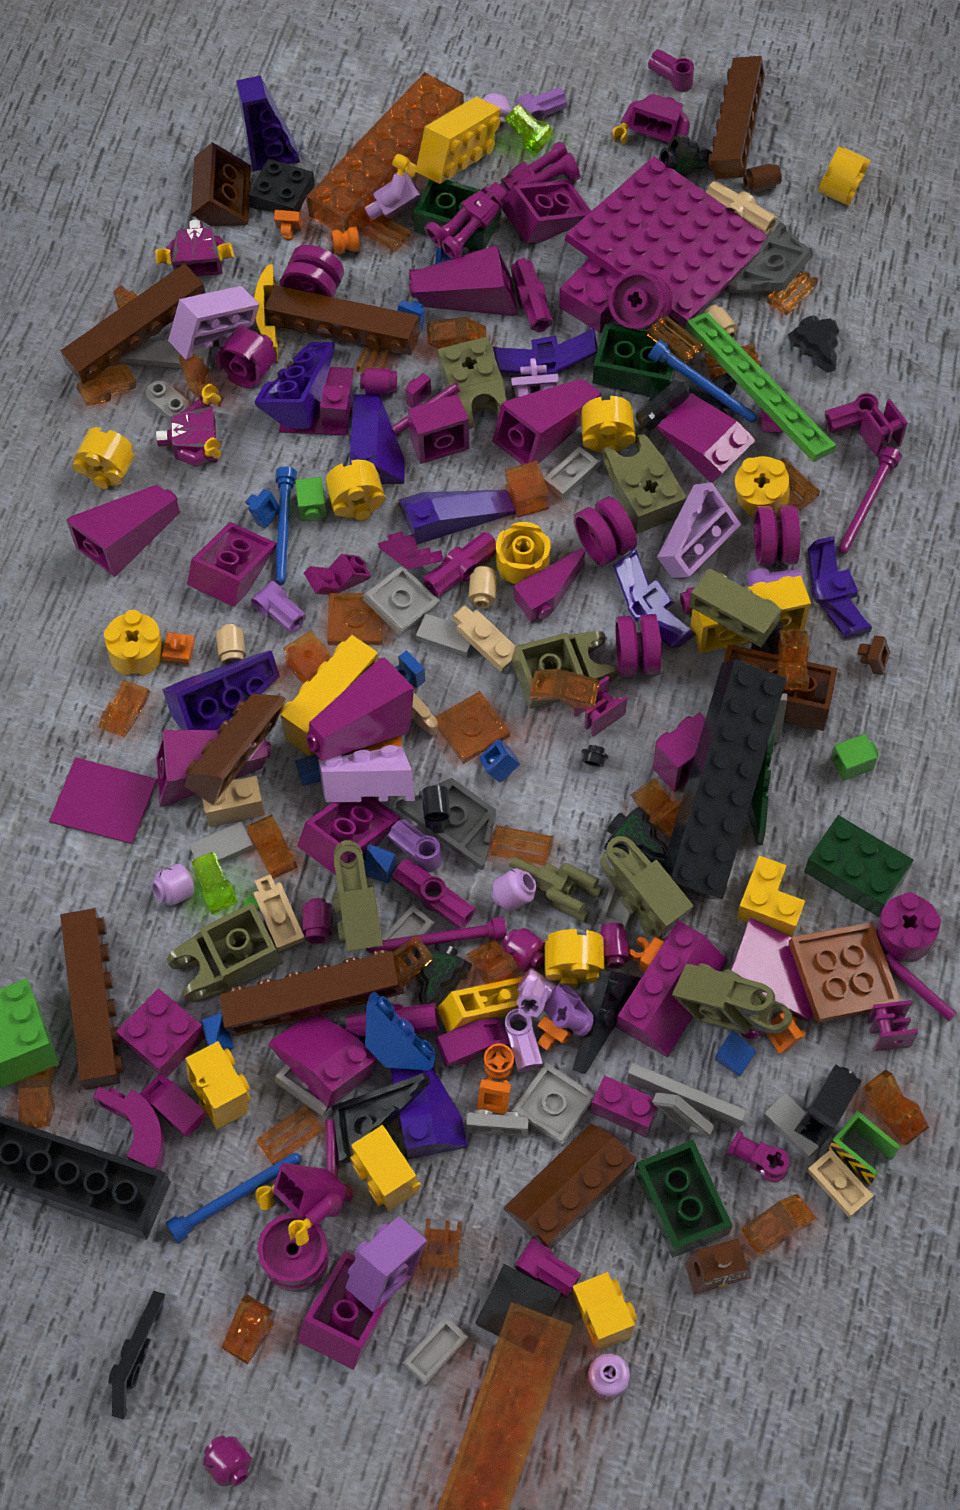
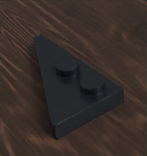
M601 968L589 1010L593 1015V1025L590 1031L581 1037L572 1070L583 1074L587 1073L615 1027L618 1014L641 980L640 977Z
M423 1073L332 1105L339 1161L345 1164L351 1162L350 1157L353 1156L351 1145L381 1125L386 1127L430 1084L429 1076Z
M153 1291L131 1339L124 1341L120 1355L122 1359L119 1365L114 1364L110 1371L108 1383L112 1384L113 1417L124 1419L126 1416L127 1387L132 1389L136 1387L139 1373L151 1339L147 1338L155 1319H159L165 1300L164 1293Z

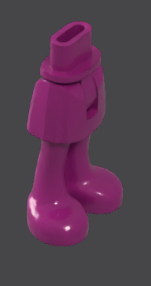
M557 142L553 144L547 154L532 164L527 165L526 162H521L506 177L501 179V184L499 185L509 194L513 185L547 182L562 174L569 181L575 182L580 179V171L573 155L567 152L566 146L562 142ZM548 165H551L550 167H548V168L544 169L543 171L539 172L540 170H542L543 168L547 167Z
M494 182L489 188L485 186L482 190L467 198L461 204V210L446 225L441 227L437 223L430 222L424 229L439 249L443 248L446 255L450 258H457L462 254V247L479 227L487 229L499 208L502 207V201L509 194L501 185ZM470 219L468 224L456 236L452 237Z

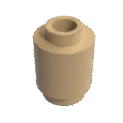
M712 305L703 312V314L708 312L733 339L735 338L738 325L724 308Z
M486 566L476 567L470 575L468 600L476 608L486 609L496 601L497 576L492 568Z
M225 624L221 629L217 630L218 658L222 661V665L225 666L242 660L246 656L243 629L235 624Z

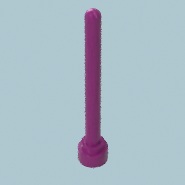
M889 446L882 449L878 457L880 467L838 547L841 554L848 553L888 472L898 466L902 454L897 449Z
M504 917L491 918V921L486 922V925L382 940L383 946L366 948V951L372 954L380 950L393 951L488 937V939H494V941H502L507 936Z

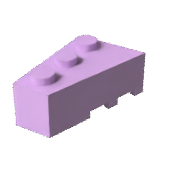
M242 286L179 299L168 341L187 360L193 356V351L203 346L206 349L212 347V341L222 336L226 339L229 338L238 326L246 328L252 326L259 303Z
M712 482L695 484L657 556L672 578L690 577L741 525Z
M388 745L380 750H358L353 754L339 755L323 761L321 759L318 760L321 787L326 802H361L362 797L379 796V801H388L389 796H406V801H415L412 770L402 746Z

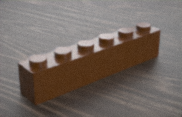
M762 56L733 58L731 68L727 70L728 84L724 85V102L720 103L721 117L716 121L717 135L712 140L713 154H709V168L713 169L715 179L745 177L765 79Z
M184 263L60 350L65 364L82 384L89 380H94L99 376L100 372L110 365L117 364L124 355L138 349L144 341L151 336H156L165 326L174 321L179 299L205 294L203 283Z
M277 285L274 286L264 308L268 325L275 326L276 328L296 330L299 333H309L323 338L342 340L346 343L361 344L373 349L379 348L392 351L396 354L411 355L421 333L418 315Z
M95 908L60 914L80 1082L85 1090L120 1084V1073L124 1072V1062L122 1055H117L116 1045L121 1044V1040L116 1032L119 1029L118 1026L114 1027L113 1017L117 1016L115 999H110L109 989L114 988L111 971L106 969V962L110 961L108 944H103L102 935L107 934L104 917H99Z
M380 950L372 953L370 957L362 959L348 958L342 964L334 966L320 965L315 967L314 971L306 973L292 972L282 979L261 980L257 982V985L247 988L243 986L233 987L227 993L219 995L224 1028L232 1036H237L368 1003L370 994L374 991L380 997L384 996L386 998L405 993L398 959L392 951Z

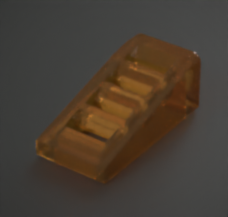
M417 934L393 952L399 961L400 967L403 969L401 972L403 987L434 959ZM414 947L422 955L418 960L411 952ZM406 955L413 963L409 967L403 961Z

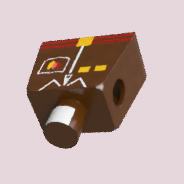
M739 1239L698 1249L685 1262L694 1294L751 1278Z

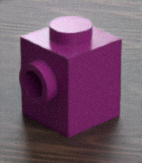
M339 385L324 386L320 404L322 425L348 427L352 407L350 388Z

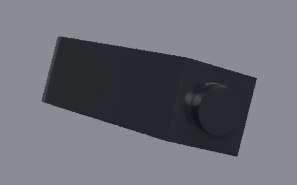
M835 1064L794 1131L817 1144L820 1148L835 1130L862 1081L850 1069Z

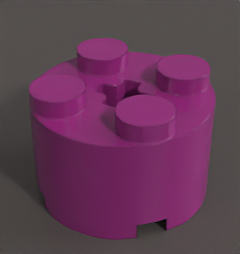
M238 326L217 352L215 357L216 364L220 371L224 369L229 374L227 379L232 383L247 389L252 388L254 385L258 386L276 362V355L272 348L273 341L266 335H259L244 326Z
M912 892L894 897L884 906L876 926V934L883 952L886 955L888 953L891 954L898 961H917L923 958L931 950L939 933L941 918L930 902Z

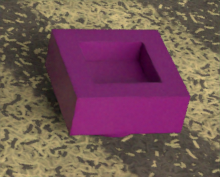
M424 373L417 379L411 380L405 389L406 404L414 408L431 394V378Z

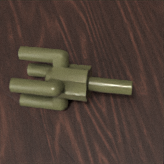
M515 856L512 857L509 863L510 867L526 871L536 879V889L546 894L554 908L583 923L588 920L590 913L584 910V903L571 897L575 887L597 898H600L604 891V888L598 885L599 878L568 863L562 864L560 869L547 863L540 869Z

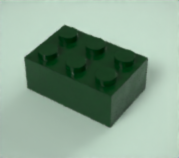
M429 179L413 212L414 232L427 235L424 227L430 222L437 223L441 227L446 225L461 210V204L481 189L450 180L439 184ZM502 207L499 208L487 229L479 227L465 242L464 247L478 251L486 249L502 216ZM470 219L452 237L456 236L468 224Z
M605 324L593 364L592 383L653 396L673 382L676 370L665 362L653 361L648 355L660 339L668 344L667 348L671 350L670 353L679 359L681 339Z
M837 815L809 856L804 873L875 916L880 917L884 906L892 899L908 875L914 860L840 815Z
M694 1140L636 1162L635 1175L672 1258L730 1234L733 1225Z

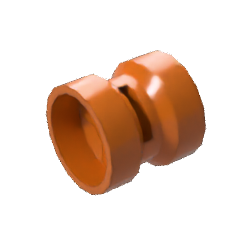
M356 226L349 227L343 234L339 229L331 230L336 256L343 255L345 249L353 253L360 252Z
M497 1043L487 1048L484 1054L486 1075L492 1077V1080L500 1082L511 1077L514 1071V1055L508 1046Z

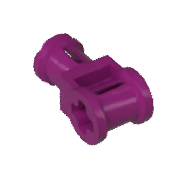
M740 1130L734 1137L727 1152V1155L730 1157L735 1155L750 1164L749 1167L761 1173L762 1177L767 1181L779 1182L786 1176L789 1166L788 1154L782 1148L771 1147L763 1142L758 1144L746 1138ZM774 1160L778 1161L779 1166H776L775 1169L769 1167Z

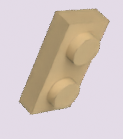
M832 1149L807 1170L811 1177L849 1219L874 1197Z

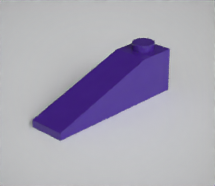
M310 342L293 358V364L287 370L282 368L277 373L278 378L273 383L267 382L261 388L254 401L256 407L286 428H311L319 411L323 387L326 384L335 349L334 342Z
M354 394L350 465H352L351 460L370 461L376 467L381 484H404L405 459L380 395Z
M433 1067L430 1070L390 1068L393 1084L423 1073L430 1078V1084L399 1114L408 1159L467 1148L462 1116Z

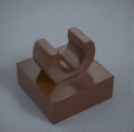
M874 636L872 645L860 644L857 654L861 655V663L870 665L873 674L884 675L890 650L884 636Z

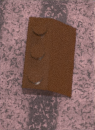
M213 142L194 156L191 215L210 226L248 224V194L250 192L251 165Z

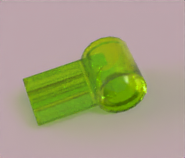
M520 103L504 119L522 137L524 147L534 154L539 153L554 135L548 123L541 120L537 121Z
M214 852L202 855L191 861L203 889L201 892L211 915L238 903L231 883L228 879L226 880Z

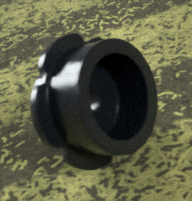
M588 745V749L581 750V753H583L582 762L595 767H604L605 760L609 756L604 753L605 749L596 745Z

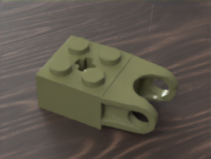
M483 337L437 349L438 368L445 388L456 382L461 389L457 394L468 416L469 429L474 428L472 416L479 409H490L499 416L501 404L506 401L502 376L488 338Z
M645 434L636 436L635 443L638 453L632 457L621 456L610 446L602 450L604 464L612 483L614 494L629 516L637 534L676 519L687 499L664 457Z
M592 631L568 635L566 632L515 646L511 661L529 709L579 696L607 676L610 678L609 682L617 678L620 674L618 666L597 664L588 655L605 644L607 639L605 633Z
M617 836L610 840L600 860L603 872L623 898L621 901L627 911L630 913L634 912L640 919V926L648 936L660 939L673 929L678 920L682 922L694 905L657 860L651 863L632 840L624 836ZM622 843L627 846L629 854L620 848H613V846ZM607 858H608L609 862L611 863V865L613 866L614 869L610 868V867L607 865V861H606Z
M352 840L341 841L334 849V866L338 892L333 893L335 914H342V921L337 922L340 944L346 943L347 951L383 946L373 879L366 880L361 847ZM346 851H351L355 853L356 858L354 861L347 863L342 861L340 856Z
M253 902L200 928L201 932L175 948L167 957V963L172 969L188 968L190 966L200 967L197 977L182 991L183 997L187 1002H198L227 992L229 989L240 986L283 964Z
M686 963L672 994L698 1022L748 1034L750 1029L774 1034L781 1033L789 1027L792 1021V1012L786 1005L775 1001V993L769 986L743 978L738 973L725 969L724 972L717 971L703 963H700L699 966ZM776 1012H784L782 1022L772 1025L770 1022L771 1017Z

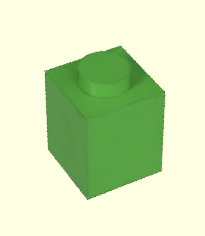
M322 477L295 480L300 520L316 521L321 518H327Z
M866 734L834 745L831 759L842 780L845 781L874 770L879 755L876 745L873 742H869Z

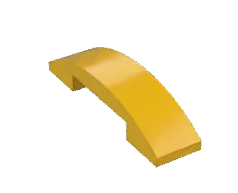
M270 264L262 272L256 286L254 299L259 303L255 320L258 334L266 335L273 341L272 348L276 355V362H278L275 326H267V317L264 310L266 301H268L276 285L273 264Z

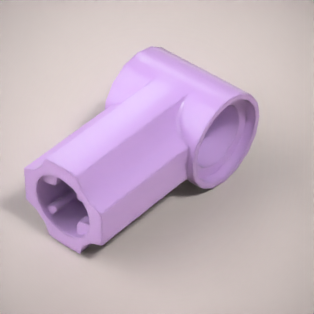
M530 968L517 987V991L520 992L516 1002L519 1007L518 1013L525 1018L538 1017L544 1009L546 1001L554 991L556 984L546 979L545 976L533 968Z
M514 1009L506 1016L505 1033L513 1051L517 1072L526 1073L542 1067L543 1063L532 1027V1018H525L518 1013L519 1009ZM520 1020L527 1026L522 1031H516L510 1025L514 1021Z

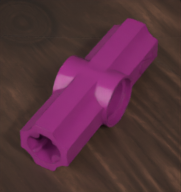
M526 258L517 259L511 265V274L516 284L519 306L521 309H524L531 330L536 332L546 331L552 325V319L546 304L544 285L542 281H538L531 260Z
M482 532L463 548L458 546L452 549L446 555L443 563L423 578V583L427 589L439 598L459 581H469L473 570L496 554L495 538L490 533Z
M409 858L402 861L396 867L392 880L418 898L427 910L435 911L458 929H462L471 921L476 909L446 887L445 882L441 878L431 876ZM432 890H437L441 893L437 897H429L427 895Z
M397 1003L392 1004L393 1011L401 1019L405 1018L411 1023L414 1033L439 1030V1014L435 1003L403 1007L402 1004ZM366 1012L349 1014L346 1017V1030L360 1041L365 1040Z

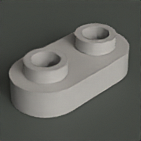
M155 381L146 389L149 404L170 422L173 414L180 413L189 407L188 400L165 381Z

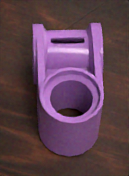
M558 983L543 1009L554 1025L558 1028H569L578 1036L586 1035L593 1025L592 1012L589 1011L580 999V995L568 985Z

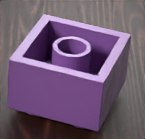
M400 1216L390 1224L384 1223L370 1242L367 1240L363 1241L355 1250L354 1256L356 1258L348 1270L350 1276L345 1288L374 1313L414 1276L427 1239Z

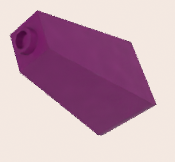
M497 245L410 272L412 283L408 284L412 298H417L418 302L424 305L423 307L508 316L518 315L511 274Z
M579 379L504 401L501 404L492 442L531 471L581 426L582 407L588 401L601 397L602 393L584 379Z
M156 484L70 516L66 521L76 549L116 577L180 511L176 495L169 489L164 490Z
M385 657L378 659L309 722V732L306 737L309 749L314 751L323 761L409 733L414 687Z
M163 730L156 753L159 806H167L195 795L194 792L185 787L188 777L185 771L194 759L197 761L203 756L201 752L210 739L213 741L219 736L217 734L218 730ZM265 738L234 779L263 768L266 758H270L271 755L270 741H266Z

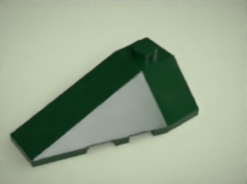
M775 721L748 811L757 845H763L766 832L768 796H766V793L769 790L771 770H768V767H770L771 754L773 753Z

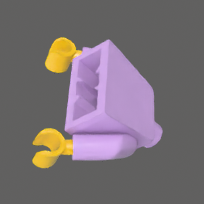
M397 154L392 162V165L399 169L397 174L394 173L390 183L373 193L376 201L365 207L371 220L376 219L382 214L390 219L417 204L422 195L413 179L416 174V165L402 154Z

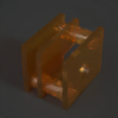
M537 461L505 469L507 481L505 487L516 510L517 518L549 509L545 495H549V490Z
M312 630L283 648L287 654L284 656L287 660L285 661L302 684L306 681H311L317 674L319 666L324 661L328 662L332 657Z
M426 1219L424 1238L427 1239L422 1257L423 1275H427L428 1266L441 1267L442 1272H446V1268H453L454 1277L458 1278L463 1232L462 1222H458L457 1231L451 1230L450 1221L446 1220L445 1230L432 1229L431 1220ZM430 1240L444 1241L443 1255L429 1254ZM450 1242L456 1243L454 1256H448Z

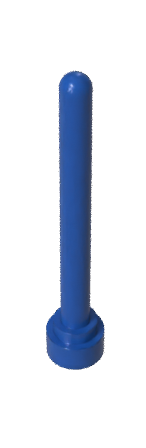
M660 339L648 355L650 359L655 362L667 363L748 422L754 423L757 420L756 413L670 353L671 350L667 348L668 344Z
M286 466L279 467L276 470L275 482L280 488L275 582L278 585H283L286 581L291 489L296 484L295 480H297V471L292 467Z
M290 1154L187 1217H184V1215L179 1218L175 1216L166 1221L165 1223L176 1243L178 1244L187 1239V1234L192 1232L191 1228L276 1178L281 1163L298 1165L301 1162L300 1154Z

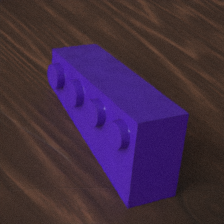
M256 76L236 80L246 146L253 172L262 170L268 158L286 164L300 162L295 140L262 77Z

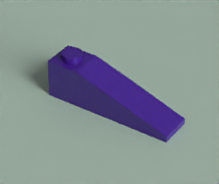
M507 490L422 492L398 500L411 535L414 534L417 545L516 514Z
M269 650L184 679L162 689L170 714L181 730H219L226 719L229 721L235 716L233 711L241 700L246 702L252 694H261L280 675L273 653Z

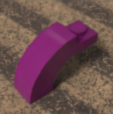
M98 1087L93 1095L96 1104L125 1119L133 1127V1142L126 1155L128 1160L161 1171L165 1158V1136L162 1125L151 1105L144 1097L132 1089L125 1098L123 1093L110 1087L107 1091Z

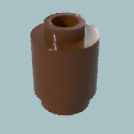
M771 163L748 168L745 177H743L744 186L751 193L776 188V185L782 182L779 166L777 164L772 165Z

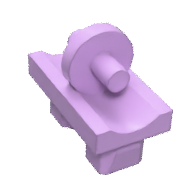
M532 358L530 359V366L520 367L521 375L531 374V376L514 377L510 381L511 389H514L515 397L517 398L531 394L530 387H540V391L555 387L559 382L558 374L537 375V373H547L546 365L536 366V359Z

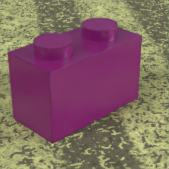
M604 1075L592 1101L591 1113L647 1138L659 1108L652 1102L654 1097Z

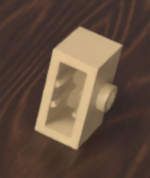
M257 776L239 780L233 779L214 805L202 798L209 827L265 815Z

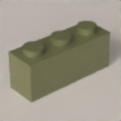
M710 568L691 592L689 607L759 647L763 646L778 625L782 610L773 601L759 597L748 587L740 586L729 580L725 574L715 572Z

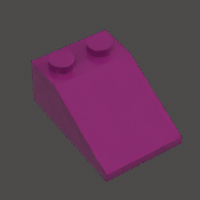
M569 180L513 185L502 205L503 212L526 243L546 241L573 228L591 212Z
M692 393L656 427L710 483H713L755 441L738 421Z
M229 522L191 559L187 585L235 607L250 590L275 550L277 543Z
M362 797L361 802H333L305 822L297 847L336 875L334 866V849L336 845L344 840L357 842L361 847L364 861L368 845L376 847L391 831L392 826L398 820L400 821L401 817L374 797ZM346 851L340 856V859L347 863L354 861L356 858L355 853L351 851Z
M322 1015L301 1019L268 1043V1046L291 1068L290 1070L300 1081L309 1087L311 1093L324 1103L327 1109L372 1077L377 1058L356 1036Z
M344 1251L305 1316L297 1342L354 1370L368 1346L391 1297L373 1313L345 1287L350 1276L348 1270L356 1257Z

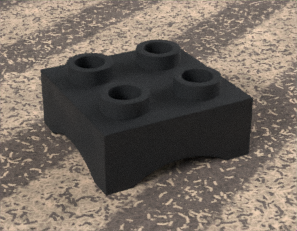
M268 158L248 194L250 207L257 210L265 209L274 212L275 210L300 212L304 200L315 186L314 173Z
M503 1264L491 1293L476 1319V1325L534 1354L561 1298V1292Z

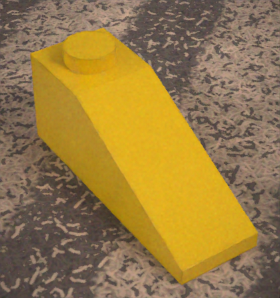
M524 976L452 991L437 1008L446 1031L450 1032L476 1020L502 1018L507 1016L510 1011L519 1009L516 1002L520 992L517 991V987Z

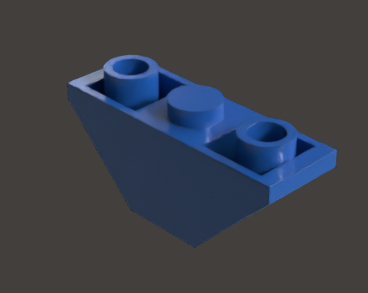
M374 991L370 994L366 1006L365 1046L386 1068L430 1070L434 1066L436 1057L432 1045L425 1039L421 1040L414 1033L411 1023L405 1018L401 1019L393 1011L394 1008L391 1002L384 996L380 997Z

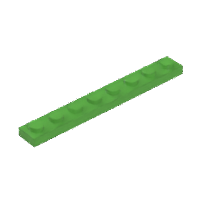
M708 312L686 322L685 329L813 462L834 453L836 444Z

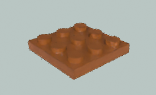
M872 922L791 937L788 941L816 1024L870 1013L875 1004L901 1001Z

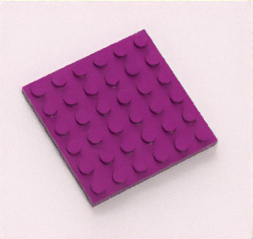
M653 156L567 232L565 241L609 273L618 277L631 271H644L662 278L670 287L673 297L669 316L686 327V322L695 318L756 256L760 251L761 245L769 236L742 219L729 208H726L725 205L670 167L667 168L665 163Z

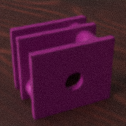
M888 399L884 414L881 413L876 405L873 406L871 413L868 409L864 411L859 434L875 456L878 457L883 440L890 443L892 437L898 446L902 445L908 422L891 399Z
M608 676L574 699V716L577 717L585 712L584 727L586 730L591 727V735L593 737L626 714L627 697L624 696L621 699L616 697L613 699L608 694L610 679Z
M911 1000L875 1004L867 1019L868 1023H873L870 1028V1034L880 1033L873 1047L874 1051L912 1046L918 1034V1029L907 1030L911 1018H905L912 1005Z

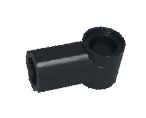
M441 785L425 787L422 790L425 827L432 830L433 833H443L444 829L450 826L448 789Z

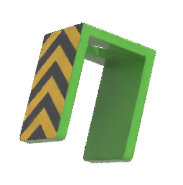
M857 1111L832 1140L828 1151L832 1149L854 1174L870 1186L878 1172L842 1142L843 1139L854 1129L891 1160L895 1157L900 1145Z

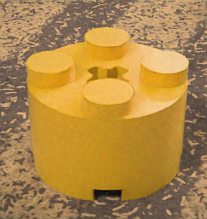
M839 146L828 166L826 174L823 176L818 192L850 206L871 160Z
M610 396V400L602 401L601 397L588 401L582 407L581 427L584 447L602 453L603 448L610 446L618 453V451L627 448L635 442L633 410L631 403L626 399Z
M93 427L87 431L74 456L72 468L93 480L97 487L107 489L109 486H116L122 483L135 458V453H132V444L119 433L112 430L104 433L100 432V427Z
M766 456L747 458L743 461L735 476L737 502L745 510L746 514L754 518L757 506H771L775 513H777L781 505L788 504L790 498L789 475L782 461Z
M351 460L352 465L343 467L341 463L329 471L326 476V486L336 516L356 518L358 521H363L370 518L371 513L378 509L385 502L386 498L375 465L367 460Z
M517 522L498 535L496 541V566L501 579L518 584L550 566V539L542 532L538 525L529 522Z
M129 610L125 614L116 617L105 629L104 640L112 666L119 673L128 676L138 673L140 676L146 675L160 664L163 644L159 627L151 617L137 610Z
M566 929L550 933L548 940L545 939L546 979L566 984L571 988L578 987V983L588 982L597 984L601 968L604 969L603 936L586 930L587 935H577V929Z

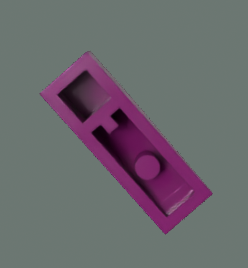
M583 548L514 585V600L531 623L538 619L547 618L555 610L584 567L585 550Z

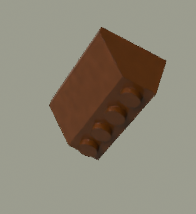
M728 644L724 662L737 659L787 678L782 693L787 694L785 723L824 731L838 668Z
M252 694L246 702L241 700L233 711L235 715L231 721L226 719L217 731L219 735L215 741L210 739L201 752L203 754L199 761L194 759L186 769L185 774L188 777L185 787L214 805L275 727L286 699L278 695Z
M590 1124L504 1207V1210L534 1240L539 1241L551 1250L634 1169L636 1157L614 1136Z

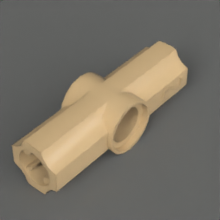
M713 181L709 185L706 193L725 205L726 208L732 210L767 236L773 231L778 217L758 206L751 194L747 192H740L738 194L718 181Z

